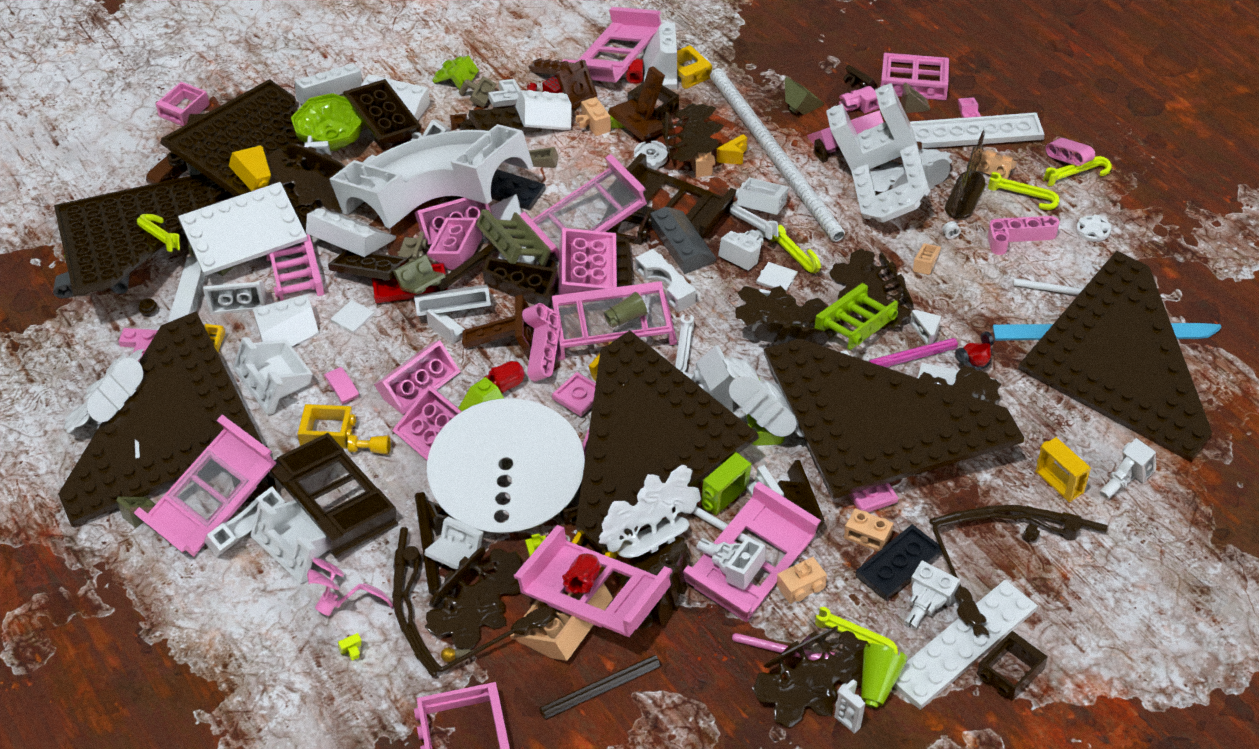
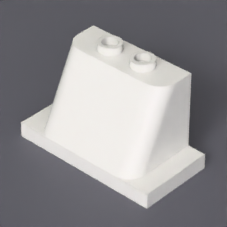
M675 22L661 24L650 43L643 49L644 81L649 67L654 66L665 75L662 85L668 89H677Z
M249 337L242 338L233 366L235 372L267 415L275 413L279 399L309 385L313 373L287 340L253 343Z
M295 500L273 507L266 501L258 504L250 536L300 583L306 582L308 580L307 572L311 569L313 558H319L331 549L330 540Z

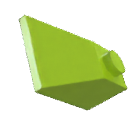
M484 377L470 387L458 408L464 411L486 401L505 398L499 388Z

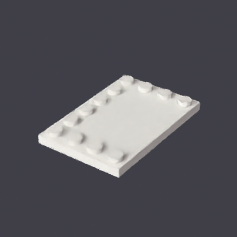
M281 182L178 216L204 276L307 241V235Z

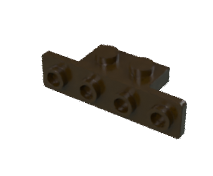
M795 460L787 471L790 481L779 480L777 484L784 493V498L821 520L817 527V533L825 520L800 460Z

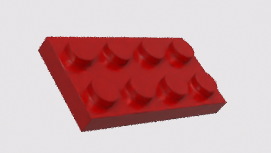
M444 263L431 265L433 271L445 274ZM395 276L388 281L372 278L375 303L414 298V295H418L402 291ZM430 285L426 287V291L420 294L438 292L440 290H437L436 285Z

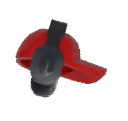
M987 331L980 335L982 343H968L963 348L960 347L954 352L960 363L973 367L976 370L988 367L991 362V346L994 344V339Z

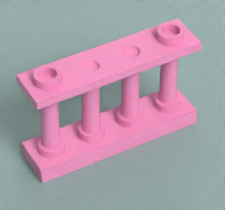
M306 234L307 241H304L301 245L266 254L267 261L272 263L277 287H273L276 298L280 297V301L284 300L283 294L311 288L312 290L316 289L317 296L324 295L309 234ZM300 252L306 253L301 258L275 263L274 258ZM310 265L307 269L278 275L277 272L279 269L293 266ZM306 276H309V278L313 277V279L304 283L285 287L280 285V282Z

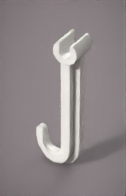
M737 201L730 205V212L733 215L764 231L767 239H772V235L778 237L777 221H765L743 209V206L737 205Z
M683 314L680 318L681 330L675 367L680 371L686 372L691 335L694 330V317L691 315L690 320L685 321V315Z

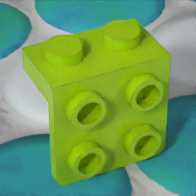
M469 55L459 56L455 60L445 61L442 64L443 67L435 73L432 81L437 83L451 78L460 90L466 79L472 81L479 70Z

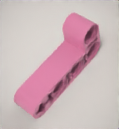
M1054 216L993 219L990 221L988 230L990 249L996 255H1003L1007 252L1009 242L1053 240L1057 236L1059 220Z
M542 303L530 306L522 312L524 321L534 328L527 370L529 378L534 382L548 378L553 374L561 325L559 315Z

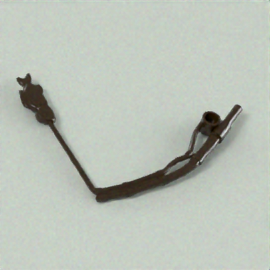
M990 505L964 511H954L953 513L929 519V523L933 525L934 535L950 572L956 578H958L938 531L943 526L986 518L1031 520L1051 531L1061 533L1063 538L1067 540H1075L1078 537L1080 527L1106 533L1108 527L1106 524L1082 519L1078 515L1066 512L1058 513L1022 505ZM999 512H1018L1023 514L1004 515ZM1035 517L1053 520L1064 525L1061 529L1058 527L1051 526ZM960 584L954 595L955 600L959 603L957 608L958 615L966 625L973 626V632L976 636H979L981 633L989 636L988 630L982 625V623L987 622L986 617L980 613L969 590Z
M400 528L398 548L395 550L393 568L395 569L392 592L394 612L400 629L410 644L415 657L432 677H435L437 672L450 669L513 633L525 635L531 628L541 629L556 617L554 615L555 611H560L543 602L537 609L528 613L526 617L518 619L511 626L510 631L441 667L425 646L413 621L409 591L417 576L419 565L422 563V557L417 547L409 546L406 548L408 528ZM407 564L408 567L413 568V573L403 591V577ZM402 598H404L408 608V624L402 611Z

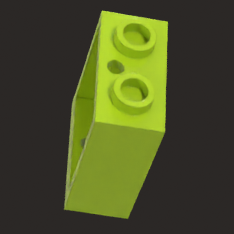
M737 452L703 480L701 504L705 510L711 511L714 515L719 514L747 489L746 485L749 484L751 463Z

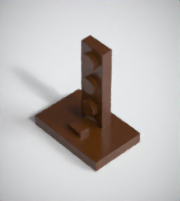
M654 66L648 69L638 103L631 99L610 107L608 111L609 115L642 141L662 134V129H664L662 122L652 115L665 75Z
M523 295L515 296V316L462 330V345L464 348L515 335L516 340L529 360L534 328L523 319L522 312L529 307Z

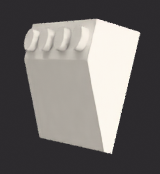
M368 74L361 86L386 79L417 121L429 106L428 88Z
M318 208L307 214V234L363 257L396 239V236L336 212Z

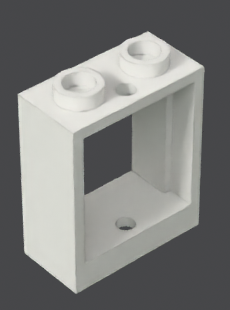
M749 177L737 189L735 198L738 199L737 205L777 215L787 202L789 187Z

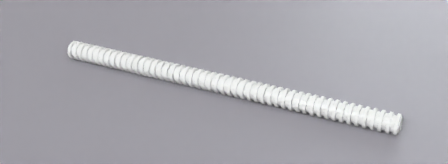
M719 68L713 70L710 74L713 83L756 138L763 150L768 154L778 170H780L790 186L795 190L805 206L810 210L823 230H825L826 234H828L833 242L841 240L845 235L844 229H842L723 70Z

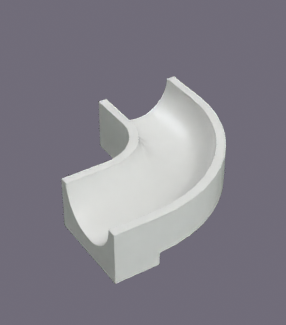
M497 124L489 131L459 130L428 135L391 148L366 163L353 160L331 177L330 182L343 214L348 215L365 201L377 212L385 227L391 228L417 206L438 197L460 196L488 204L492 201V178L501 163L528 170L533 167V163L523 131Z

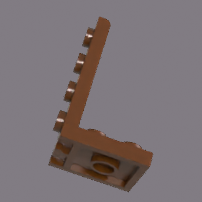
M539 58L528 66L531 72L557 76L562 93L567 94L571 102V110L579 107L581 101L597 97L585 60L581 59L576 63L559 60L551 61V59L542 60V58Z

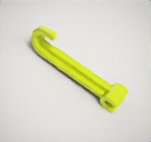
M1097 156L1092 161L1081 166L1071 164L1059 169L1047 168L1043 181L1049 180L1047 186H1053L1056 180L1097 166L1106 168L1100 171L1099 174L1104 176L1110 173L1112 165L1107 158Z
M997 172L991 173L988 184L989 190L995 191L1002 188L1050 200L1051 204H1039L1038 207L1044 210L1055 209L1059 204V196L1051 190L1004 179Z
M142 214L137 218V224L165 243L167 251L173 252V248L180 250L179 234L167 233L151 222L164 223L162 217L154 214Z
M778 225V237L772 235L770 241H777L808 272L813 274L819 272L821 263L817 255L811 249H808V257L786 235L785 228L782 225Z
M820 607L819 615H816L815 624L819 628L838 626L837 631L840 633L847 630L851 631L859 640L868 641V645L875 643L894 648V653L898 655L896 644L889 638L835 616L826 607Z

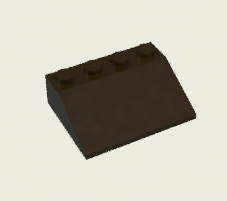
M386 79L343 91V95L379 142L403 144L411 141L412 133L420 132L422 126Z

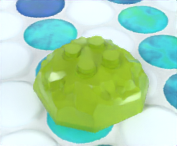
M334 93L309 98L291 117L296 136L300 141L307 142L308 136H312L313 142L328 141L330 151H338L340 148L354 143L365 126L364 121L346 97Z

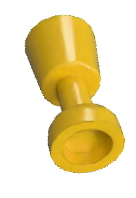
M349 435L348 452H357L358 448H370V451L373 453L389 455L391 448L390 436H373L370 440H359L356 435Z

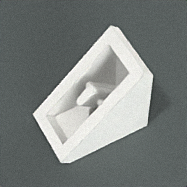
M919 310L912 311L910 324L926 345L934 343L939 330L941 316Z

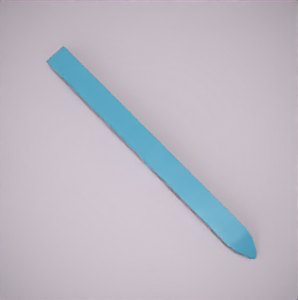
M1171 323L1177 339L1209 338L1222 327L1221 324ZM1053 324L993 325L995 341L1040 340Z

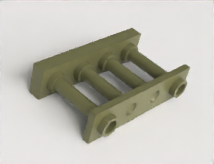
M482 209L476 225L509 263L516 264L519 256L524 255L534 256L542 266L546 265L552 250L517 212H514L510 221L496 219L489 210Z

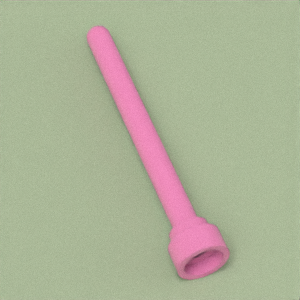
M738 633L732 636L734 642L782 653L788 647L787 645ZM804 650L807 658L811 661L819 659L822 655V652L820 654ZM799 653L793 655L795 657L801 658ZM827 653L824 654L825 659L829 657Z

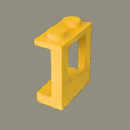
M691 45L677 50V75L682 78V87L684 89L711 79L712 64ZM692 57L697 60V62L685 67L680 65L692 60Z

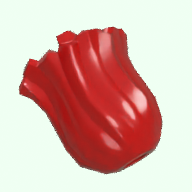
M509 361L498 367H492L488 375L484 377L495 384L501 393H504L506 390L519 385L524 379L525 372L519 362Z
M584 553L574 560L569 570L562 576L566 592L574 594L577 592L581 594L590 593L591 587H593L601 568V564L595 555Z

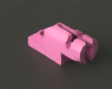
M871 86L853 90L851 93L839 96L840 99H843L839 101V105L843 104L846 111L860 108L865 114L879 109L876 92Z

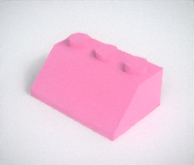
M446 218L427 255L438 263H444V266L450 270L456 269L470 259L484 235L476 225L478 218Z

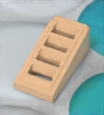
M923 243L914 259L913 271L930 275L941 247Z

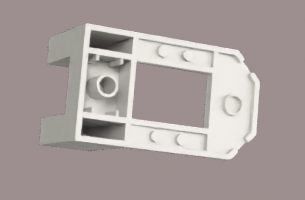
M892 83L883 85L875 90L880 111L886 122L864 130L861 133L857 134L843 104L826 110L831 132L852 171L861 214L864 219L870 220V218H874L882 223L916 210L921 204L920 200L923 196H927L930 193L913 128ZM901 156L908 183L876 195L870 169Z

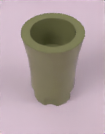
M637 292L604 311L606 321L612 328L648 314L646 305Z

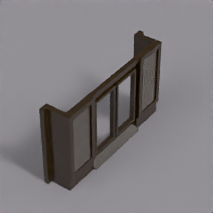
M642 153L626 168L645 187L643 194L647 203L665 183L680 189L666 204L667 207L672 208L685 192L701 197L686 216L702 239L708 236L728 212L730 205L734 202V196L737 191L730 188L723 197L648 168L647 155ZM618 179L608 188L611 196L622 207L636 199ZM644 205L634 213L645 215L648 208L652 209V212L656 211V209Z
M329 433L277 457L274 460L276 464L265 476L268 481L276 478L330 540L331 554L335 559L398 526L396 507L370 481ZM338 462L349 473L310 494L299 483ZM354 479L365 490V492L326 512L315 501V499Z

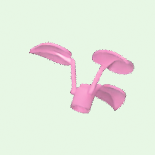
M313 558L314 564L329 571L331 575L330 579L313 569H309L307 572L309 584L316 583L327 586L315 606V609L322 614L330 616L335 606L339 608L346 599L359 589L366 590L384 599L392 609L393 604L389 597L380 589L366 583L358 584L338 601V595L330 591V588L340 589L333 580L335 574L343 577V571L320 558Z

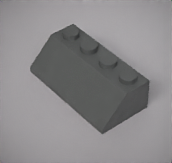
M666 206L650 213L653 230L684 275L716 261V257L683 211Z

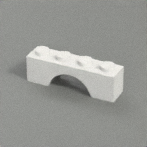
M651 249L635 257L636 271L646 281L659 280L669 285L667 288V301L677 313L696 303V290L694 286L690 285L682 275H679L674 267L664 260L661 254Z
M273 487L258 496L236 517L228 522H223L206 535L204 542L216 557L220 556L252 531L259 503L266 501L271 507L285 503Z

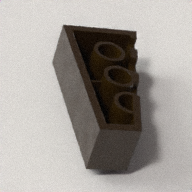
M488 256L482 269L484 284L512 296L523 295L526 302L531 304L542 303L548 308L551 307L552 296H555L559 285L558 269L521 262L512 264L505 259Z

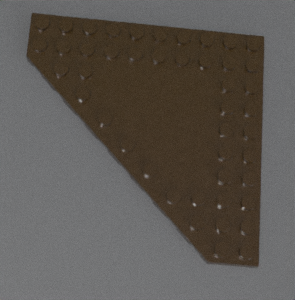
M270 79L162 137L160 142L161 145L235 197L251 192V190L229 167L232 152L261 145L265 155H271L273 151L281 150L289 158L286 153L287 145L296 143L305 147V143L296 136L291 117L298 110L295 105V96ZM289 162V163L286 164V166H287V167L294 166V165L296 164V162H294V163ZM301 165L304 169L310 171V168ZM286 183L282 186L306 233L307 214L318 209L317 203L315 201L312 205H300L298 202L299 197L293 191L294 183Z
M200 173L54 205L73 295L83 296L90 292L104 291L107 288H112L165 245V243L137 224V218L140 215L154 214L164 219V223L151 222L167 233L179 234L183 231L178 216L216 204L229 192Z
M1116 250L1019 363L1018 369L1192 462L1211 437V427L1150 267Z
M197 311L160 326L139 361L143 369L141 383L135 389L134 394L129 396L124 402V406L111 419L100 424L59 491L58 495L72 527L118 508L117 497H144L176 483L224 429L217 421L221 415H224L262 444ZM135 440L139 442V458L135 457ZM211 459L200 472L219 464Z
M629 330L600 350L576 519L577 530L602 553L606 552L608 547L606 544L599 543V536L603 532L602 523L608 515L612 502L626 501L629 505L635 506L638 503L637 495L640 489L645 486L644 481L648 474L659 476L661 482L665 484L671 472L681 465H685L692 470L691 479L687 486L694 487L736 452L740 453L759 439L758 433ZM628 528L624 530V533L626 535H629L632 532V530Z
M796 339L763 349L764 356L791 412L796 418L797 425L833 499L1024 443V436L1006 407L803 339Z

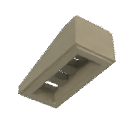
M555 147L529 150L533 167H557L558 154Z

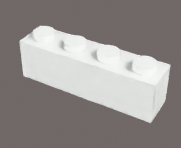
M347 64L340 68H333L330 71L296 80V99L304 104L312 97L331 93L340 95L343 94V91L360 87L362 84L361 70L354 64Z
M487 285L414 295L417 316L427 315L426 311L428 309L436 314L491 306Z

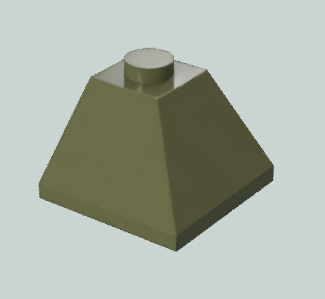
M788 77L785 78V102L790 105L789 109L794 113L800 112L805 115L823 106L824 102L807 88Z

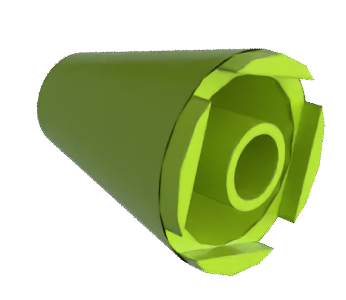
M870 643V646L865 644L861 698L865 701L866 706L871 708L883 706L907 662L908 657L906 654L900 652V655L894 653V648Z

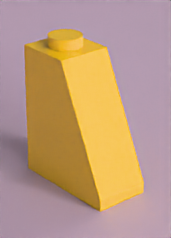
M261 145L232 152L229 167L251 191L268 186L271 174Z

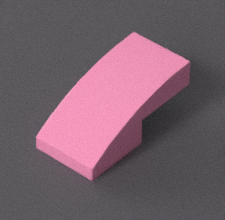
M975 98L958 99L962 118L981 117Z
M342 367L324 374L331 390L336 393L341 404L359 397V392Z

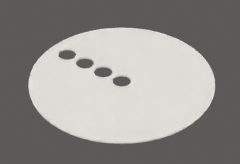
M496 399L474 405L462 411L441 429L428 455L427 477L434 498L442 509L455 520L480 531L512 533L531 529L547 522L559 514L571 502L582 482L585 457L583 446L576 431L556 411L529 400ZM503 458H509L513 461V466L509 470H502L499 468L498 463ZM507 475L511 477L512 483L508 487H500L497 484V479L500 476ZM500 493H507L511 499L508 504L500 505L495 500L496 496ZM504 510L508 512L509 519L504 523L495 521L494 515L497 511Z

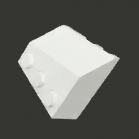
M307 294L253 308L262 342L287 340L292 347L296 344L301 345L319 335Z
M717 345L696 362V370L693 371L694 380L699 383L701 388L733 413V399L729 394V385L734 378L726 371L727 366L723 362V359H725L719 345Z

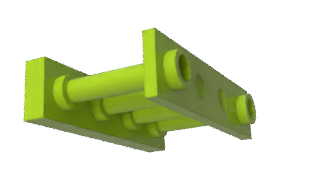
M862 283L817 314L815 328L823 331L831 328L849 338L847 349L852 350L897 317L898 301L895 300L888 306H885L868 297V286ZM865 303L880 312L875 315L860 307V305ZM855 312L868 320L863 323L848 314ZM843 320L856 327V329L850 331L836 322Z

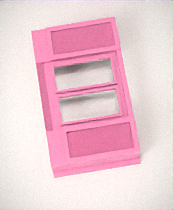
M611 7L609 12L612 23L578 60L563 59L562 62L576 63L581 59L585 60L592 80L616 83L627 71L628 66L650 43L657 29L662 24L660 11ZM610 39L639 42L634 49L605 47V44ZM599 51L628 54L622 62L593 59Z
M758 481L754 486L750 500L714 541V544L718 545L723 542L734 544L738 536L747 528L786 553V555L776 567H773L766 561L761 568L770 574L760 587L750 582L746 589L743 590L726 582V575L722 573L718 565L712 563L713 556L706 553L703 554L693 568L688 565L683 570L684 579L694 586L696 590L747 622L777 584V574L790 568L815 537L821 520Z
M556 525L516 572L514 578L518 580L522 594L547 603L552 608L598 627H605L630 637L671 586L669 576L672 573V569L664 566L656 576L567 541L564 527ZM580 554H593L605 569L595 580L590 593H585L580 600L562 594L566 589L563 586L562 576L569 570L574 560ZM613 571L630 577L629 581L605 611L587 604Z

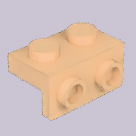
M992 150L983 151L981 161L976 170L989 175L992 172H997L1001 174L1002 178L1008 179L1010 171L1015 168L1017 161L1012 160L1013 158L1007 155L998 156L996 155L997 152Z

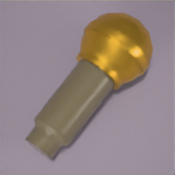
M446 647L441 651V658L444 662H451L473 650H455Z

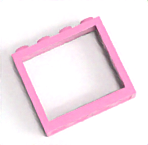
M496 682L417 698L418 708L414 709L416 721H421V726L417 727L419 740L424 739V745L420 746V748L432 749L427 714L490 701L499 748L510 749Z

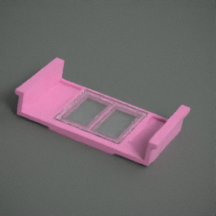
M221 415L217 420L224 428L150 512L147 514L140 507L134 512L137 517L182 553L187 551L193 557L205 545L206 535L230 519L257 488L258 483L276 464L270 456L271 450L224 415Z

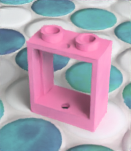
M180 82L155 103L159 117L181 126L187 124L189 114H200L210 105L206 91L184 82ZM184 98L192 101L184 109L176 107Z

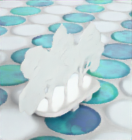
M921 149L919 152L931 190L935 185L940 184L948 177L950 164L952 163V160L949 158L951 153L946 151L940 152L937 149ZM886 162L880 165V169H870L875 191L885 192L891 185H893V188H896L899 185L908 183L904 164Z
M144 349L135 351L128 358L122 355L114 360L106 370V375L86 389L85 399L88 400L66 416L64 429H67L66 432L71 433L77 427L83 426L88 421L89 416L98 422L108 421L124 406V402L129 396L134 394L135 389L143 379V369L138 360L142 357Z
M734 357L723 359L727 366L726 371L734 378L729 385L730 397L742 408L741 410L744 413L751 415L758 425L765 427L775 436H788L795 431L797 435L803 437L796 418L791 412L778 384H772L769 381L761 382L754 368L746 360Z
M685 465L679 466L671 472L665 484L661 482L659 476L648 474L644 481L645 486L640 489L637 495L638 503L635 506L629 505L626 501L612 502L608 515L602 523L603 532L599 536V543L606 544L608 551L612 553L617 551L622 557L633 558L643 555L648 551L653 553L659 550L658 546L665 542L668 544L674 542L675 537L686 531L689 527V521L686 518L676 515L679 512L692 513L697 502L701 500L699 489L687 486L691 479L692 470ZM673 507L676 508V511L674 513L672 512ZM646 524L651 525L647 529L639 532L642 526ZM627 528L632 530L633 535L629 534L627 536L624 530Z

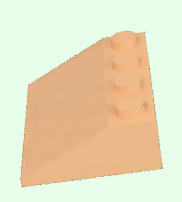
M604 583L587 603L601 610H605L613 599ZM565 590L562 593L577 600H580L584 595L578 592L576 594L568 593ZM536 600L524 617L537 609L543 602ZM555 611L554 615L556 617L541 629L531 628L525 635L513 633L510 637L550 658L567 661L594 624L565 612Z

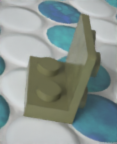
M424 254L393 270L401 290L416 294L426 291V287L430 285H438L442 282L441 279L446 277L444 273L433 271L427 255Z

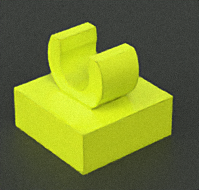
M540 533L531 535V539L525 540L529 557L545 540V535L540 536Z
M356 633L338 641V649L341 655L348 652L352 661L360 657L358 647L361 646L362 640L359 634Z

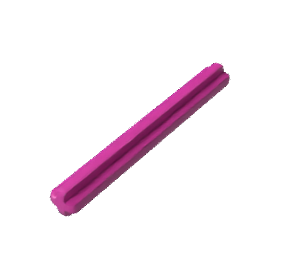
M955 338L874 358L869 360V362L889 367L956 349L958 342Z

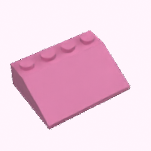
M562 228L559 241V295L617 287L616 233Z
M428 385L392 431L428 460L431 446L438 433L452 418L462 411L440 392Z

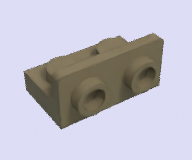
M420 232L419 238L405 237L398 256L409 258V262L422 256L424 250H427L428 239H425V233Z

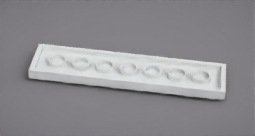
M1037 113L910 122L916 141L922 142V148L976 145L983 130L985 131V136L982 144L1044 140L1045 135Z
M1004 580L976 603L980 613L986 617L987 622L982 623V625L988 630L989 636L984 633L976 636L973 632V626L966 625L959 617L906 662L893 687L921 710L1002 641L1011 631L1037 611L1038 605L1008 581Z

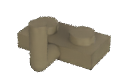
M482 76L478 85L466 79L459 90V94L465 95L468 87L473 89L474 92L469 100L484 108L488 101V93L493 92L497 84Z

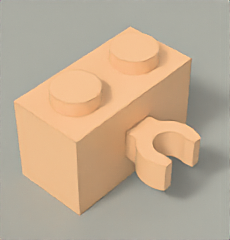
M597 97L581 101L582 115L575 117L579 127L584 128L588 125L595 136L611 132L610 115Z
M811 557L778 573L776 586L789 604H792L796 601H802L806 596L814 592L822 591L826 587L827 574L815 558Z

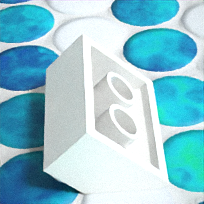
M532 90L520 91L515 107L524 127L571 130V102L567 94Z
M264 282L203 286L210 315L253 311V308L266 305Z

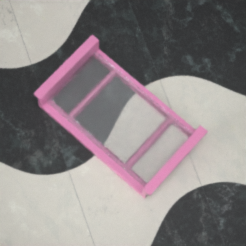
M612 154L605 157L609 167L607 170L535 218L531 219L525 212L520 214L522 219L552 250L551 253L556 256L558 261L562 228L606 232L647 204L643 194L645 187Z
M662 281L552 296L553 309L551 310L556 312L561 320L556 350L558 360H565L564 348L615 341L629 330L639 338L667 334L669 345L677 344ZM637 292L643 299L648 314L620 326L610 327L604 316V311Z

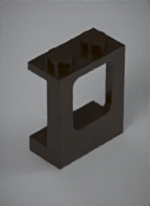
M611 203L602 221L617 212ZM648 208L645 215L633 213L606 232L616 233V239H629V243L641 245L643 240L648 237L649 227H652L650 216L652 209ZM622 222L640 224L637 237L618 233Z

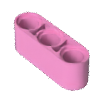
M1059 138L1046 145V152L1049 157L1076 166H1081L1095 158V151L1092 147L1065 138Z

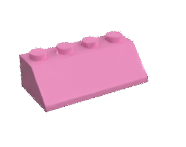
M880 110L851 120L857 134L878 126L880 123H884ZM830 127L807 135L813 144L816 139L820 138L827 154L837 150L838 144Z
M461 198L415 212L419 229L425 233V239H428V245L433 243L446 218H479L482 209L490 211L489 204Z
M439 340L427 345L376 382L374 386L388 404L401 414H404L428 385L437 390L461 371Z

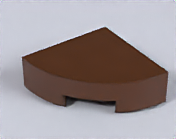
M467 114L450 115L451 130L459 129V123L467 120Z

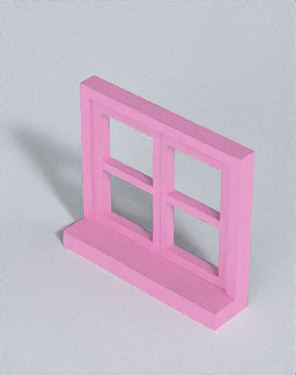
M884 53L881 86L892 83L897 96L902 97L903 84L906 82L926 99L946 100L949 58ZM891 62L913 63V69L891 67ZM919 64L940 66V71L921 70L918 68ZM890 72L912 73V79L890 77ZM918 74L940 76V81L918 80Z

